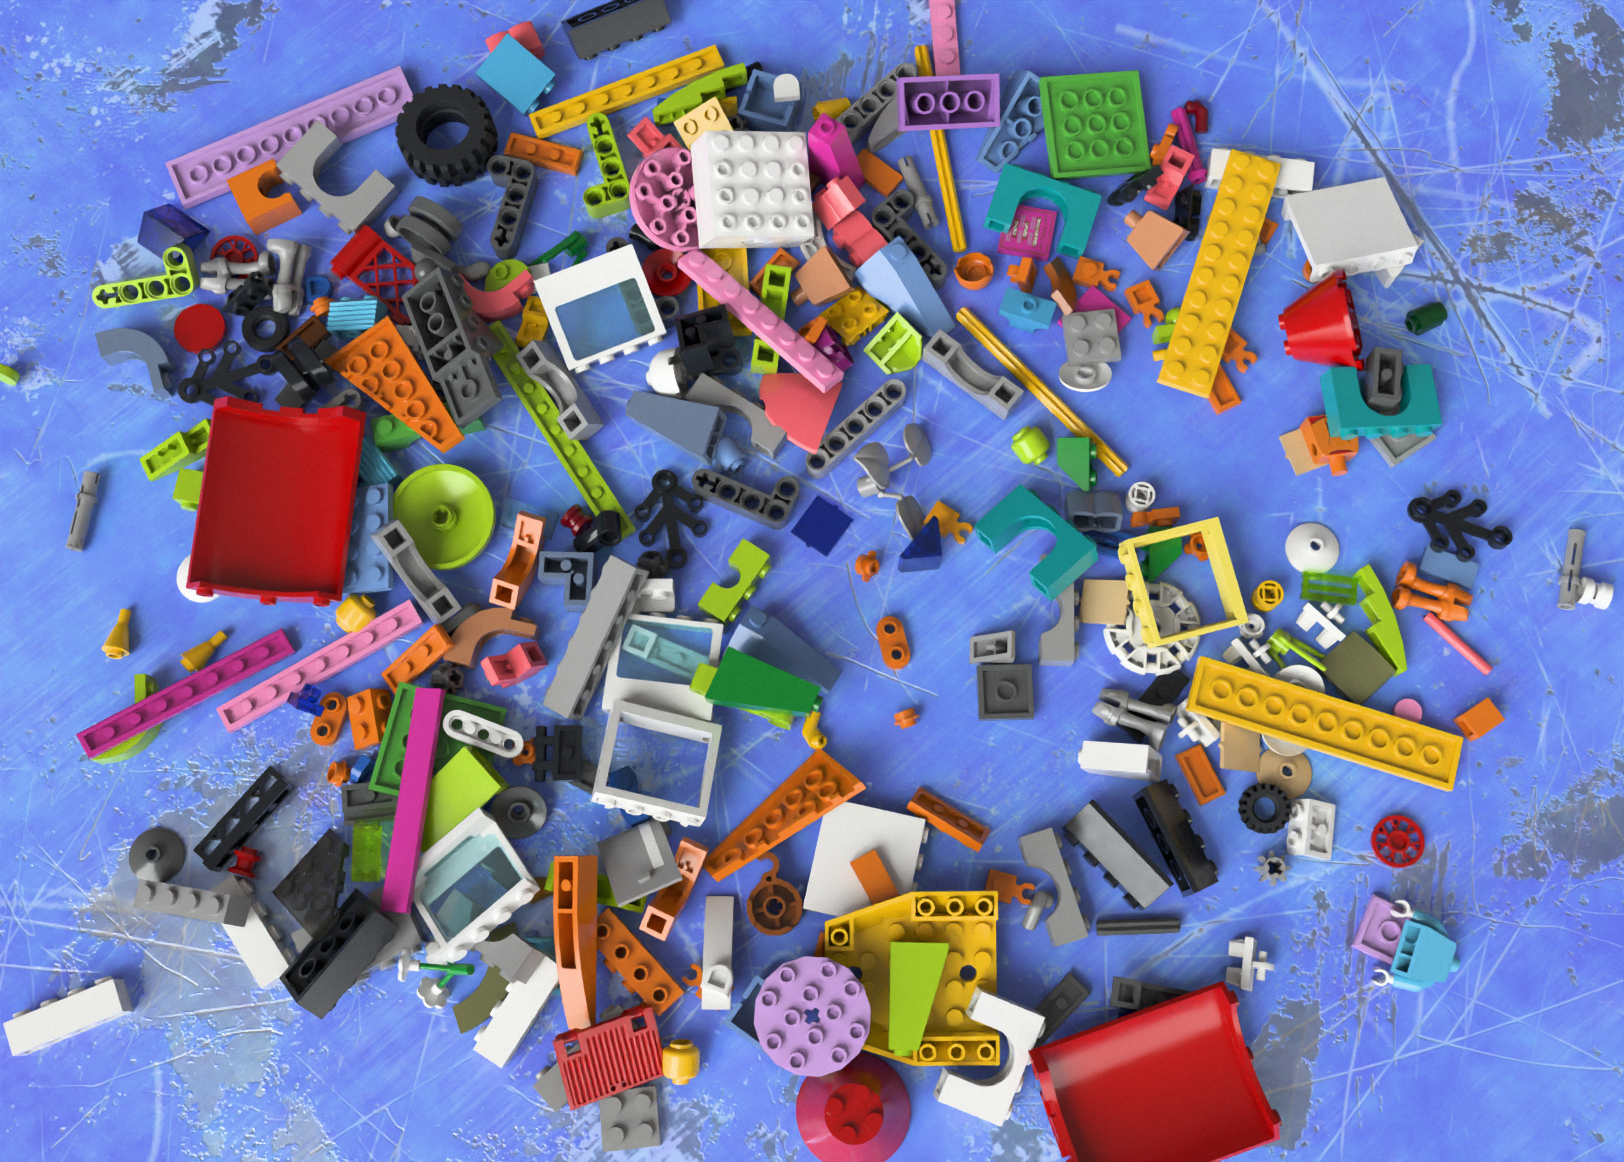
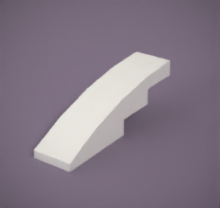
M706 896L702 980L707 969L713 964L722 963L732 970L734 896ZM702 988V1010H731V990L728 998Z

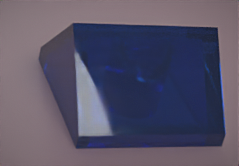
M169 203L144 211L137 243L163 260L164 252L169 247L178 243L189 246L192 252H194L210 231ZM173 251V258L177 262L183 263L182 254L178 251Z
M936 516L929 520L899 556L898 570L901 573L937 570L940 568L942 548L939 521Z

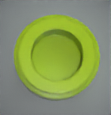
M0 363V381L9 385H16L20 379V374L13 368Z

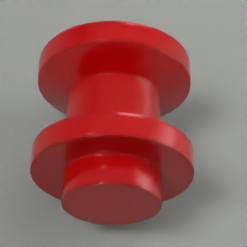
M242 846L241 851L235 849L234 854L238 857L236 865L229 867L227 871L255 879L256 874L252 869L255 862L262 860V857L257 856L259 850Z

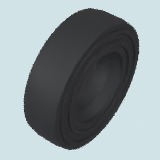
M264 305L252 309L242 322V334L245 341L253 349L260 352L276 351L275 347L280 345L291 332L288 318L284 313L274 311L273 306ZM266 320L273 321L276 325L273 335L267 338L258 336V325Z

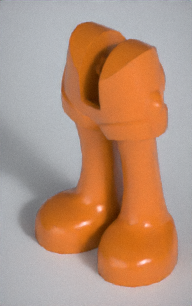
M1406 561L1402 565L1395 580V585L1398 587L1394 589L1391 595L1390 605L1392 608L1403 610L1406 606H1414L1435 612L1441 620L1449 622L1453 620H1468L1470 611L1459 605H1471L1473 600L1472 594L1464 591L1459 585L1454 583L1440 585L1423 580L1416 575L1417 567L1413 562ZM1410 589L1421 591L1438 598L1437 600L1418 596L1411 593Z

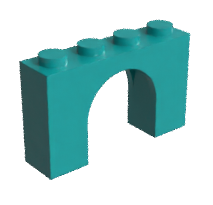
M1005 163L983 228L1008 234L1017 206L1030 198H1044L1053 202L1063 215V230L1055 252L1079 260V257L1082 256L1102 195L1096 194L1091 189H1081L1072 186L1068 181H1058L1049 178L1041 172L1034 173L1025 170L1017 164Z
M1431 364L1404 366L1400 380L1402 397L1399 402L1397 415L1393 416L1378 414L1366 405L1360 393L1356 367H1330L1320 377L1330 437H1341V440H1350L1357 436L1375 439L1382 435L1400 438L1408 434L1425 437L1433 434V431L1442 425Z
M1021 484L974 524L978 539L995 554L1018 534L1027 530H1045L1057 538L1056 545L1051 553L1029 571L1032 586L1051 602L1099 559L1096 550L1097 544L1089 535L1083 536L1078 532V528L1071 520L1067 519L1065 521L1059 516L1054 506L1044 504L1040 496L1033 489L1027 490Z

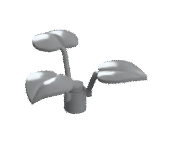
M910 423L906 425L903 431L904 444L911 453L908 458L888 467L889 457L885 448L879 442H871L863 446L853 459L867 473V475L859 477L857 480V488L860 495L866 498L877 494L879 499L884 497L898 499L896 502L897 516L914 544L918 541L923 528V513L920 505L911 495L904 497L903 494L885 492L889 487L890 472L914 459L920 467L927 465L930 461L931 446L926 434L918 424Z

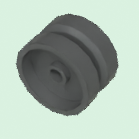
M416 196L408 208L410 215H403L396 226V230L409 244L413 245L418 242L446 257L452 248L449 241H456L464 227L452 213L428 198Z

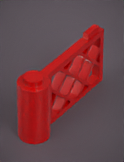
M363 225L330 261L332 265L330 270L339 279L343 280L346 278L351 280L368 295L378 297L388 307L387 310L392 313L389 317L398 325L406 324L411 326L410 318L400 311V303L404 302L402 298H399L398 286H415L419 282L414 274L415 265L382 240L374 230L367 225ZM386 250L392 255L393 264L378 265V256ZM409 268L412 271V279L398 281L397 269ZM393 269L394 281H379V270ZM365 271H375L376 283H363L359 277ZM395 286L396 298L384 299L381 297L380 287Z

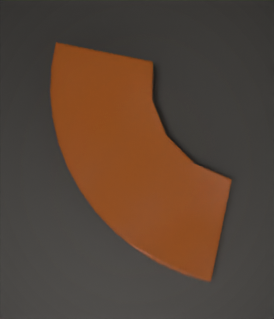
M1057 256L1043 268L1051 282V297L1064 315L1067 316L1076 307L1077 295L1069 272Z

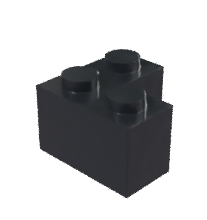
M725 304L674 317L680 351L688 375L714 368L711 350L736 344Z

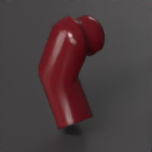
M1188 100L1185 103L1184 109L1187 114H1193L1196 118L1195 133H1208V109L1200 100Z

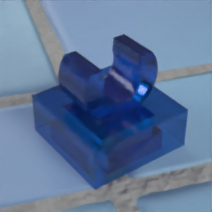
M308 683L304 684L301 694L291 691L287 702L294 708L321 717L325 708L317 702L322 691Z

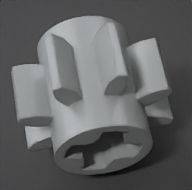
M1272 850L1267 853V859L1262 855L1257 856L1260 864L1258 867L1253 868V871L1258 872L1261 876L1258 882L1269 880L1270 887H1274L1277 883L1276 879L1281 882L1287 881L1284 873L1291 869V867L1285 866L1283 861L1285 855L1274 857ZM1273 863L1275 865L1273 869L1275 873L1270 874L1268 872L1270 869L1269 864Z

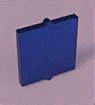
M817 495L791 530V533L805 542L807 548L812 547L827 557L851 525L853 519L840 511L837 505H831Z

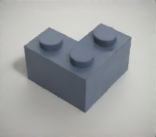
M540 551L538 578L543 585L565 586L563 605L568 612H583L590 601L592 589L597 585L598 560L594 552Z

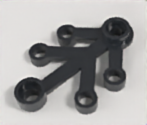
M228 340L223 345L225 353L214 376L203 381L209 365L216 361V354L210 349H202L198 353L199 363L192 377L185 378L180 382L178 394L187 403L195 404L203 401L213 406L214 399H218V397L206 391L219 388L243 400H246V396L249 393H253L255 396L253 402L258 403L259 395L256 391L245 390L232 382L259 373L272 376L278 370L269 359L271 355L264 354L257 359L256 363L228 372L235 357L241 352V346L238 342ZM231 344L236 345L234 353L228 351V347ZM209 352L211 359L205 362L203 355ZM265 360H269L271 363L268 369L262 367V363ZM193 385L195 387V393L189 395L187 393V388Z
M660 470L652 478L653 490L645 501L635 508V516L641 522L648 521L651 518L652 507L661 496L663 507L649 526L639 533V541L644 547L652 546L655 543V535L666 522L670 549L666 552V559H668V565L671 568L681 569L687 564L688 555L686 550L680 545L676 520L690 528L693 535L697 538L706 536L708 528L704 521L696 520L675 506L672 495L687 503L688 509L693 513L700 512L704 504L700 496L692 495L678 485L677 476L672 471ZM663 480L670 481L667 487H662L660 483ZM694 500L700 502V505L696 508L690 505ZM642 509L648 511L647 515L644 517L638 515L639 511ZM702 525L704 531L701 533L695 532L696 526ZM644 535H651V540L644 542L642 540ZM680 555L682 556V561L675 563L672 561L673 557Z
M1449 490L1445 495L1433 500L1425 497L1415 498L1407 506L1409 517L1417 523H1422L1432 539L1430 541V548L1436 553H1442L1449 546V540L1446 536L1441 535L1435 524L1437 522L1444 526L1457 547L1456 558L1464 563L1469 562L1474 557L1475 550L1467 543L1461 532L1486 540L1491 548L1497 550L1506 548L1513 539L1511 531L1504 526H1496L1489 530L1463 520L1471 516L1481 517L1487 511V504L1481 499H1476L1470 505L1448 514L1437 511L1445 506L1454 508L1460 503L1461 495L1456 490ZM1448 496L1453 497L1455 502L1451 501ZM1474 506H1478L1481 511H1477ZM1436 541H1440L1443 547L1438 546ZM1462 550L1466 551L1469 556H1465Z

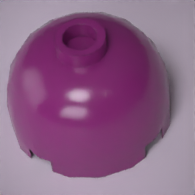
M826 323L817 341L812 346L841 371L845 372L854 365V360L848 349L837 339L838 335Z

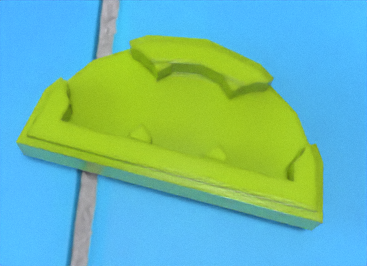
M516 259L501 261L489 271L485 279L484 290L485 292L500 290L525 269L530 274L532 271L527 265Z

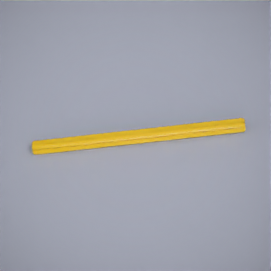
M926 45L916 46L914 54L919 77L933 76L928 47ZM944 129L929 130L952 248L955 253L966 251L967 243Z
M963 307L957 312L956 319L1076 437L1093 438V443H1097V457L1117 477H1121L1128 470L1129 466L967 307Z

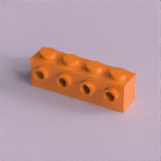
M607 908L597 917V950L599 949L606 957L603 963L612 973H615L617 970L625 978L621 982L632 995L637 992L643 998L640 1004L652 1005L654 1014L662 1016L686 992L612 909Z

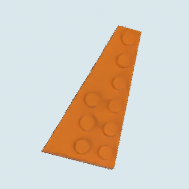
M389 316L324 360L330 367L442 453L447 452L465 439L464 434L456 426L454 418Z

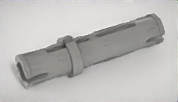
M905 156L906 163L902 157L898 160L897 165L901 170L909 191L914 196L913 208L915 211H918L924 229H931L930 221L934 228L939 224V220L932 207V198L926 193L912 156Z
M91 471L83 472L79 493H76L75 496L77 502L65 545L66 549L83 552L94 504H97L98 501L96 495L101 474Z
M1580 529L1568 530L1562 576L1558 578L1560 591L1557 608L1562 610H1575L1577 589L1581 587L1582 581L1579 576L1586 532ZM1573 548H1575L1574 564L1572 565ZM1570 574H1571L1572 577H1571V583H1570V591H1567V589H1568V583H1569V577H1570Z

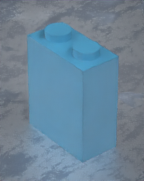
M508 33L475 72L481 81L523 116L527 112L533 113L540 104L537 100L543 92L547 95L556 84L553 81L556 74Z

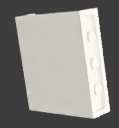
M1385 177L1285 196L1281 215L1284 221H1292L1312 267L1310 282L1320 281L1338 267L1344 268L1346 276H1353L1363 272L1404 266L1413 262L1418 245Z
M846 801L823 815L803 910L838 917L872 905L850 862L874 849L900 895L910 891H917L918 882H914L913 878L915 870L920 871L924 855L919 854L921 843L926 844L929 827L924 826L926 819Z

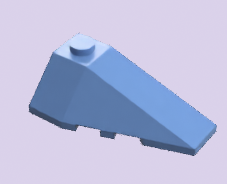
M1029 70L1015 71L1000 99V127L988 128L976 156V161L994 173H998L1005 163L1011 161L1019 153V150L1029 141L1031 142L1037 136L1036 134L1044 128L1038 82L1040 78Z
M900 236L878 250L853 273L871 297L875 300L879 299L890 307L889 310L895 314L899 312L913 327L930 339L933 338L939 329L948 334L956 328L954 321L917 258Z
M753 605L739 623L728 644L733 649L821 687V693L829 694L841 675V671L778 619ZM727 646V648H726V650H725V652H724V654H723V656H722V658H721V661H722V659H723V657H724V655H725V653H726V651H727V649H728V646Z

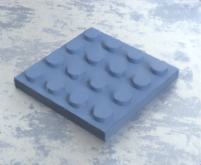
M389 483L356 488L342 597L350 594L358 595L394 590L393 567L370 536V534L393 519V486Z

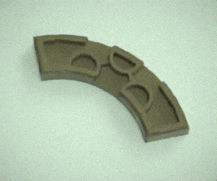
M516 922L492 930L489 933L490 941L503 940L513 933L519 936ZM488 965L487 972L478 988L467 999L452 1007L461 1034L469 1032L491 1017L490 1013L499 1000L503 1002L509 994L506 988L510 982L499 975L501 969L495 965L492 968Z

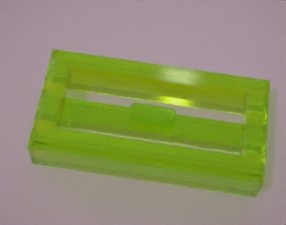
M1308 571L1302 572L1300 599L1318 602L1326 601L1333 604L1339 602L1341 605L1349 606L1356 605L1358 578ZM1309 580L1351 585V589L1311 584ZM1308 590L1350 595V597L1311 593Z

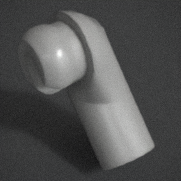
M478 261L467 267L457 265L458 274L460 273L466 280L470 281L486 278L492 269L485 261Z
M1045 890L1036 892L1023 919L1022 926L1032 931L1035 930L1044 907L1050 908L1053 905L1054 897L1051 893H1046Z

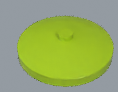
M434 464L423 467L409 475L399 485L393 495V519H398L430 570L447 571L465 566L485 550L492 538L496 524V509L493 497L486 485L467 469L451 464Z

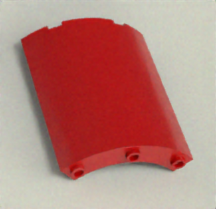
M232 396L214 399L186 589L195 590L196 595L202 597H213V594L260 600V604L276 606L277 601L313 603V605L320 607H330L331 602H341L366 412L344 405L318 408L316 414L305 413L303 408L280 406L279 411L262 409V403Z
M1224 981L1028 1050L1035 1079H1039L1042 1090L1039 1093L1062 1158L1068 1157L1065 1160L1066 1162H1219L1280 1139L1279 1127L1282 1126L1280 1115L1276 1109H1271L1252 1065V1063H1255L1253 1053L1250 1047L1245 1045L1236 1008L1239 1007L1238 998L1233 990H1228Z

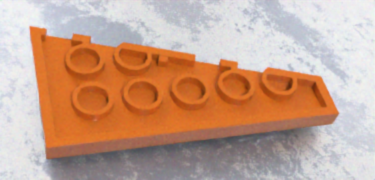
M818 748L706 857L703 867L719 882L860 793L866 787L847 769L822 749Z

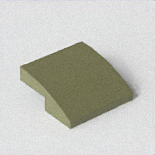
M1352 631L1320 661V663L1326 666V671H1322L1315 666V671L1333 684L1340 696L1348 702L1361 706L1396 674V670L1355 631Z

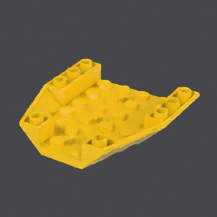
M997 890L910 891L825 921V958H829L847 968L857 966L862 971V976L858 980L864 986L871 1006L870 1032L862 1047L863 1050L912 1066L1000 1065V1036L997 1029L975 1021L966 1014L976 986L997 994ZM889 942L949 943V950L919 1051L912 1050V1056L894 1055V1050L888 1049ZM971 965L975 968L976 973L972 979L965 980L960 977V970L963 966Z

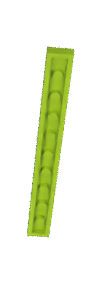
M498 320L489 325L488 327L504 345V348L492 356L595 517L597 518L600 512L606 510H613L619 513L621 517V541L637 532L578 440H570L557 421L559 410L544 387L530 378L519 363L516 355L520 350L501 321Z

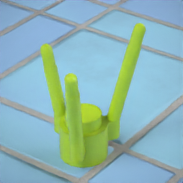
M1278 628L1267 640L1271 647L1266 653L1276 661L1281 669L1287 666L1278 654L1281 653L1284 656L1291 649L1322 671H1326V666L1308 653L1321 660L1325 655L1294 638L1287 631L1284 632L1281 628Z

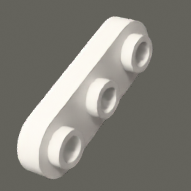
M453 710L443 720V728L448 736L508 759L517 757L523 750V739L518 732L465 711ZM456 720L463 723L462 728L459 730H455L452 727L453 722ZM482 730H486L489 733L488 738L485 740L478 737L479 732ZM507 740H512L515 746L513 749L508 750L504 747V743Z

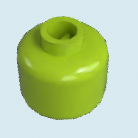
M1026 425L1011 437L1013 439L1011 449L1023 464L1034 462L1035 465H1038L1048 457L1046 451L1050 448V442L1038 427L1030 428L1029 425Z

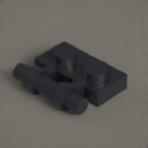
M1159 164L1134 174L1118 186V189L1108 197V204L1118 207L1124 203L1132 202L1142 190L1147 191L1158 183L1156 179L1164 173Z
M554 725V736H547V726H536V737H533V746L536 747L535 761L532 762V771H535L534 782H545L546 771H553L552 780L554 782H582L583 726ZM549 746H554L553 761H546V751Z

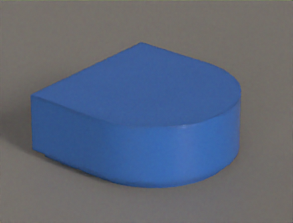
M322 275L305 277L306 296L309 304H313L314 300L323 296H328V299L332 297L334 287L327 277Z
M362 755L353 766L350 778L357 783H362L374 770L376 759L372 756Z

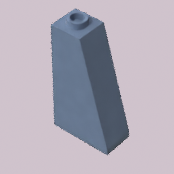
M635 390L626 405V415L635 425L708 466L712 465L727 421L726 415L719 407Z

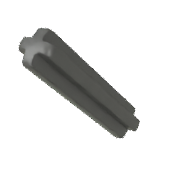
M1177 917L1096 921V933L1098 936L1180 932V921Z

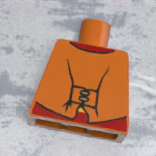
M1326 415L1307 417L1299 428L1313 463L1316 465L1329 463L1332 476L1348 473L1346 461H1350L1359 451L1358 436L1350 440H1341V437H1330Z

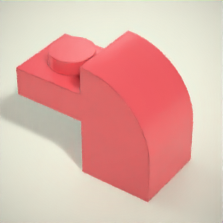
M644 117L627 134L628 138L643 153L641 156L644 159L653 152L663 148H683L670 133L663 135L647 117Z
M1171 145L1160 165L1164 173L1156 179L1158 183L1147 191L1144 200L1167 211L1182 185L1195 155Z
M537 641L519 643L506 654L489 656L480 662L491 685H501L502 688L516 685L549 665Z

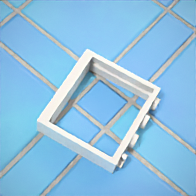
M615 699L609 712L591 802L605 805L604 808L607 809L614 807L625 809L627 813L632 815H641L642 813L651 815L658 821H677L684 827L688 825L700 827L707 816L722 725ZM619 722L708 744L697 807L606 786Z

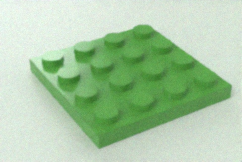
M1138 70L1041 77L1038 80L1050 176L1052 179L1067 180L1129 175L1151 167Z
M399 681L368 787L369 790L399 796L416 687H424ZM445 693L432 778L464 746H472L451 738L446 734L443 728V720L449 712L462 710L503 726L507 708ZM459 720L454 721L452 724L455 730H459L463 726V723ZM482 730L478 734V737L482 740L487 739L489 736L486 730ZM477 748L492 765L495 754Z

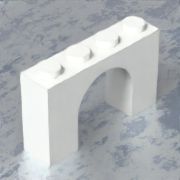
M976 986L966 1014L971 1019L1004 1033L1009 1046L1007 1061L1001 1071L987 1079H973L943 1067L933 1095L938 1102L1002 1127L1004 1119L1008 1120L1013 1109L1011 1102L1015 1092L1018 1093L1023 1085L1024 1077L1022 1074L1026 1065L1029 1066L1031 1064L1028 1050L1033 1049L1036 1039L1041 1038L1044 1033L1045 1017L1036 1010Z

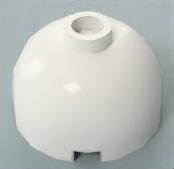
M680 347L660 351L653 357L649 370L646 372V379L648 385L652 386L658 395L681 400L685 399V396L690 391L687 386V379L693 381V375H688L680 353Z

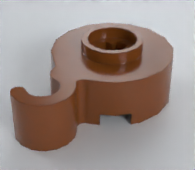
M765 852L757 857V860L759 862L770 860L773 862V868L762 875L761 882L751 891L747 899V915L751 924L759 932L768 936H782L791 932L799 924L803 914V902L796 888L790 883L777 878L780 871L778 857L771 852ZM772 900H777L778 904L782 903L783 909L779 910V915L773 916L772 912H767V907L771 906Z

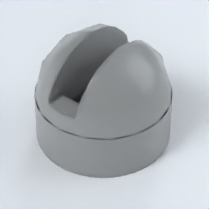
M392 215L385 221L383 227L387 236L391 238L401 236L396 230L401 217Z

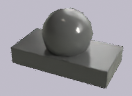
M418 242L411 246L412 260L415 265L414 274L419 282L438 266L458 274L456 262Z

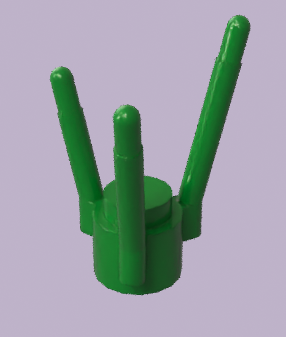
M575 230L562 242L527 266L538 265L541 262L547 263L563 251L571 258L577 256L572 266L580 264L588 255L585 249L589 246V243L581 233Z

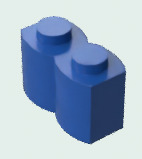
M629 766L609 774V782L612 788L642 794L641 782ZM620 808L623 818L631 827L652 819L651 815L643 813L641 815H632L627 813L625 809Z

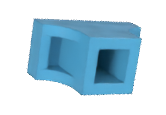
M1007 287L998 314L1009 320V326L1033 334L1035 329H1049L1057 303Z

